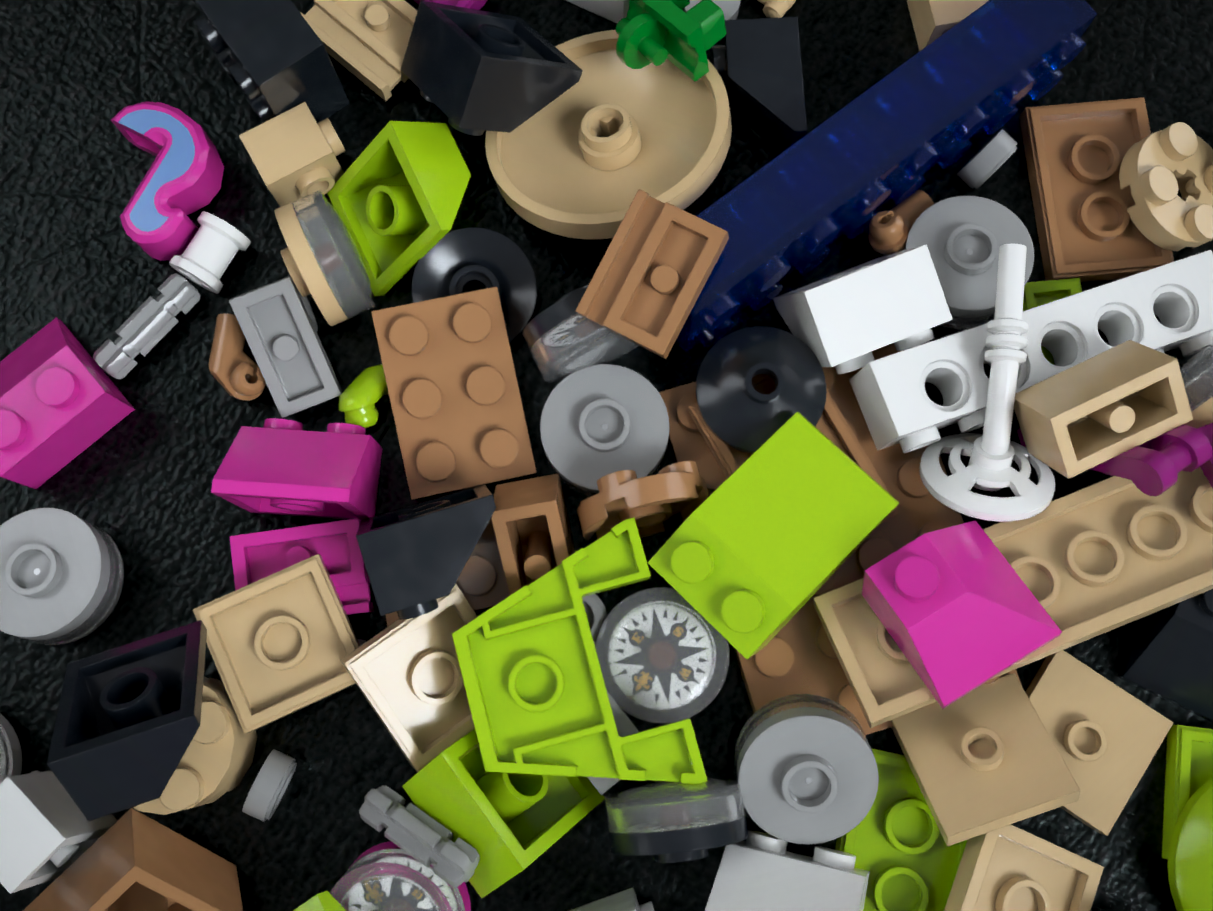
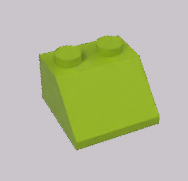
M475 729L441 752L402 786L417 808L453 833L451 841L455 842L458 838H461L478 851L480 861L469 882L481 899L525 870L605 799L591 781L584 776L570 777L486 772Z

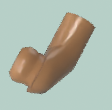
M920 189L916 190L891 210L882 211L874 215L868 225V240L871 248L882 255H889L903 250L909 231L922 212L934 204L929 195Z
M218 314L208 364L209 371L230 396L239 400L249 401L258 398L263 393L266 382L258 365L243 351L246 338L238 320L233 314Z

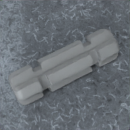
M177 273L171 274L157 288L161 294L156 299L149 296L115 331L119 337L114 342L108 338L94 352L93 359L110 376L116 379L124 378L138 364L134 358L139 353L145 357L179 322L175 316L180 311L187 314L200 300L201 295L198 290L183 276Z
M382 785L378 789H371L366 794L365 802L359 810L360 817L364 822L379 833L385 827L386 831L384 834L387 839L428 868L432 863L435 864L433 872L452 887H458L471 879L480 861V855L475 848L461 838H458L455 842L451 841L453 833L412 803H409L405 808L403 806L405 799L388 786Z

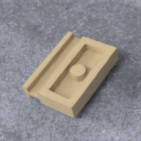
M313 0L315 5L305 15L303 13L301 15L323 42L327 53L377 95L387 101L392 96L391 90L400 81L405 83L408 79L401 71L417 10L405 0Z

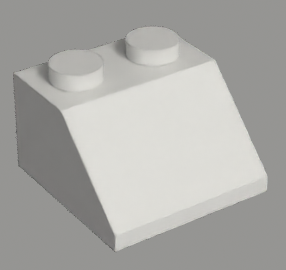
M927 244L883 255L773 298L778 312L792 334L813 351L822 367L835 366L837 374L848 373L864 367L867 363L875 360L872 351L894 343L896 350L902 351L934 339L932 327L953 320Z
M748 830L746 841L726 845L705 911H863L870 871L854 868L856 856L853 854L815 846L813 857L786 851L787 841L767 833Z

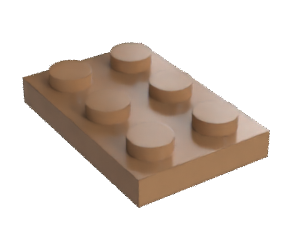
M497 286L371 311L411 500L537 473Z

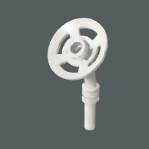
M1010 243L999 246L994 320L987 322V331L993 335L986 337V346L992 348V350L985 352L984 359L991 363L983 434L962 433L943 437L926 448L919 466L920 478L925 488L942 504L973 518L997 522L1024 520L1041 513L1052 501L1056 485L1054 475L1048 465L1030 455L1026 447L1010 440L1019 364L1026 362L1027 353L1020 351V349L1027 347L1028 339L1021 335L1027 333L1029 327L1027 322L1022 321L1027 247L1022 244ZM942 453H950L948 466L952 473L950 476H947L940 466L939 457ZM961 455L970 456L967 467L962 463ZM1012 460L1017 463L1019 472L1011 467ZM1030 463L1038 475L1039 482L1037 485L1029 479L1031 474ZM973 486L984 491H998L1002 488L1010 487L1015 497H991L974 493L970 490Z

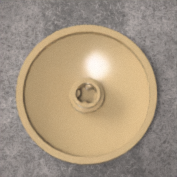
M616 30L583 35L555 46L583 70L579 82L512 132L486 131L485 148L489 168L507 204L532 225L556 235L577 239L613 238L638 189L647 192L649 196L663 203L668 202L682 210L686 209L714 181L727 157L731 141L732 125L727 91L721 76L708 59L709 72L694 82L668 59L659 66L653 63L641 69H632L626 66L616 54V44L619 38Z

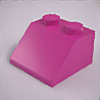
M57 317L0 361V477L33 489L39 488L135 410L66 325Z
M265 419L263 428L241 426L213 478L211 493L251 513L336 519H367L375 516L382 447L371 435H365L366 428L359 425L329 423L327 424L326 432L304 431L303 424L293 420Z

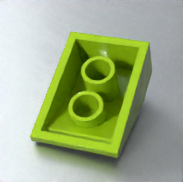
M796 412L690 514L649 560L648 564L748 660L762 650L900 502L800 412Z

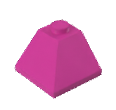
M976 520L924 533L872 565L864 572L862 596L942 709L1043 647L1062 633Z

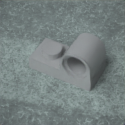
M291 276L229 300L282 418L342 394L340 384L317 334L318 326L308 298L300 294Z

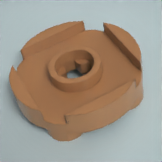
M682 461L662 468L659 474L638 479L636 472L633 470H622L607 474L597 480L599 493L582 500L577 513L583 537L587 540L595 532L597 539H599L623 520L635 517L640 538L664 532L663 522L678 513L681 514L682 521L684 522L709 495L705 481L700 476L697 463L695 461Z

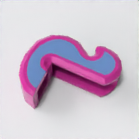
M149 101L126 106L111 119V122L130 143L156 156L120 215L121 223L126 234L151 258L160 261L171 260L174 255L181 256L198 231L199 228L187 215L210 204L221 189L224 166L216 146L203 128L180 109L164 103Z

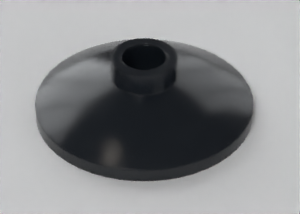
M471 227L447 233L424 257L418 260L412 278L413 303L461 294L470 283H479L485 289L497 286L508 340L511 342L528 324L536 304L537 284L529 259L516 243L493 230Z
M747 327L723 337L706 354L696 381L697 405L707 427L725 444L752 454L796 412H800L816 426L826 402L825 375L813 351L796 336L773 327ZM759 374L770 376L775 382V391L770 394L758 393L752 386V378Z

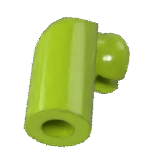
M382 364L364 369L339 396V411L345 413L346 423L359 425L364 428L376 424L379 413L375 403L384 395L389 394Z

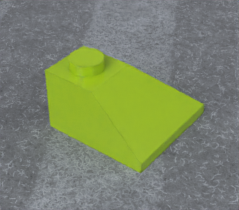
M389 121L327 193L374 296H384L452 228L471 174L446 123Z

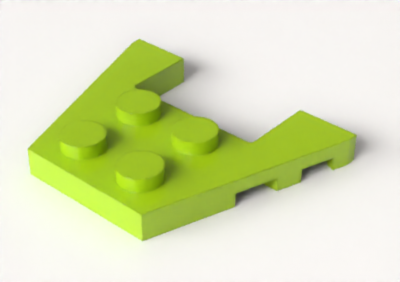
M635 517L623 520L601 538L584 549L581 548L545 575L528 586L525 585L452 633L486 772L618 778L620 780H651L700 784L708 781L690 718L626 736H619L583 598L650 579L651 575Z

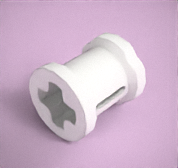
M202 211L197 219L200 228L181 256L174 255L169 265L199 286L218 294L223 287L220 278L238 250L246 251L251 241L226 221L211 213Z

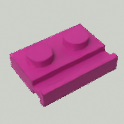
M356 518L229 536L235 591L319 554L323 558L346 614L373 612L374 606L373 602H371L369 587L370 580L356 538L358 528L363 519Z

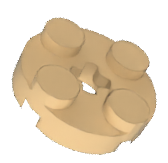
M1182 122L1174 123L1163 130L1152 133L1130 147L1122 160L1119 179L1121 190L1130 185L1135 205L1127 208V211L1138 230L1155 245L1171 251H1179L1185 247H1192L1193 249L1212 241V147L1197 136L1189 125ZM1179 190L1181 192L1182 199L1177 195Z

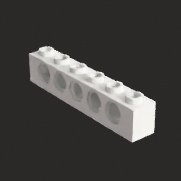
M1212 250L1023 311L1022 321L1027 322L1029 327L1028 332L1021 336L1026 337L1028 342L1027 347L1020 349V351L1027 353L1025 363L1019 364L1016 393L1128 340L1135 341L1162 353L1179 347L1183 357L1213 347ZM1155 314L1159 317L1161 323L1157 320ZM987 323L871 361L849 379L877 451L899 443L903 453L920 449L941 439L938 432L939 429L957 423L961 433L984 426L989 379L984 372L983 363L991 366V363L984 359L985 352L992 350V348L986 346V337L993 335L987 331ZM1098 329L1105 334L1109 345L1102 340ZM1041 346L1050 351L1055 365L1051 364L1044 357ZM925 382L935 385L940 390L943 396V406L934 403L928 397L925 391Z

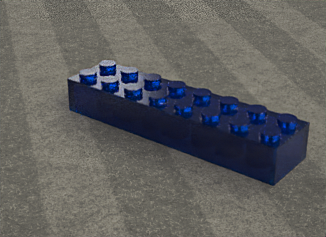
M989 0L697 215V217L728 231L729 240L676 339V342L686 353L699 342L705 348L717 342L734 326L731 320L732 317L748 305L753 311H757L765 306L782 290L783 287L779 283L796 269L801 275H804L818 266L831 252L827 247L829 244L843 234L848 239L858 236L868 228L870 220L877 214L875 211L889 199L899 204L924 183L925 178L922 175L937 163L942 169H946L955 163L971 147L972 143L969 139L983 129L988 135L1000 129L1016 114L1018 108L1015 105L1029 95L1036 101L1049 92L1064 76L1060 69L1073 60L1085 47L1086 43L1081 36L1097 15L1093 8L1085 0Z

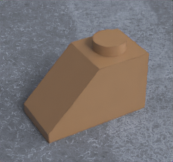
M559 473L496 485L493 497L496 509L491 520L509 594L511 595L525 585L528 586L560 565L564 559L575 553L573 536Z

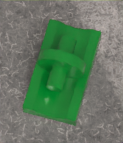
M629 0L626 18L621 19L616 25V33L619 35L616 44V54L626 66L632 69H641L650 63L659 66L668 59L696 82L709 72L706 51L727 34L724 13L711 0H702L687 12H684L682 9L690 4V0Z

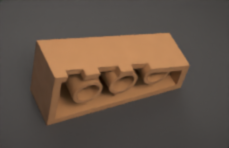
M130 808L23 911H243L236 865L137 810Z

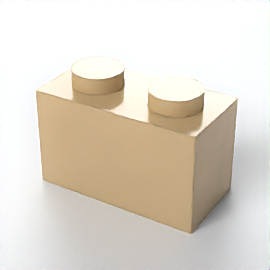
M1132 340L1119 344L1016 393L1014 410L1028 453L1068 479L1193 420L1177 358Z

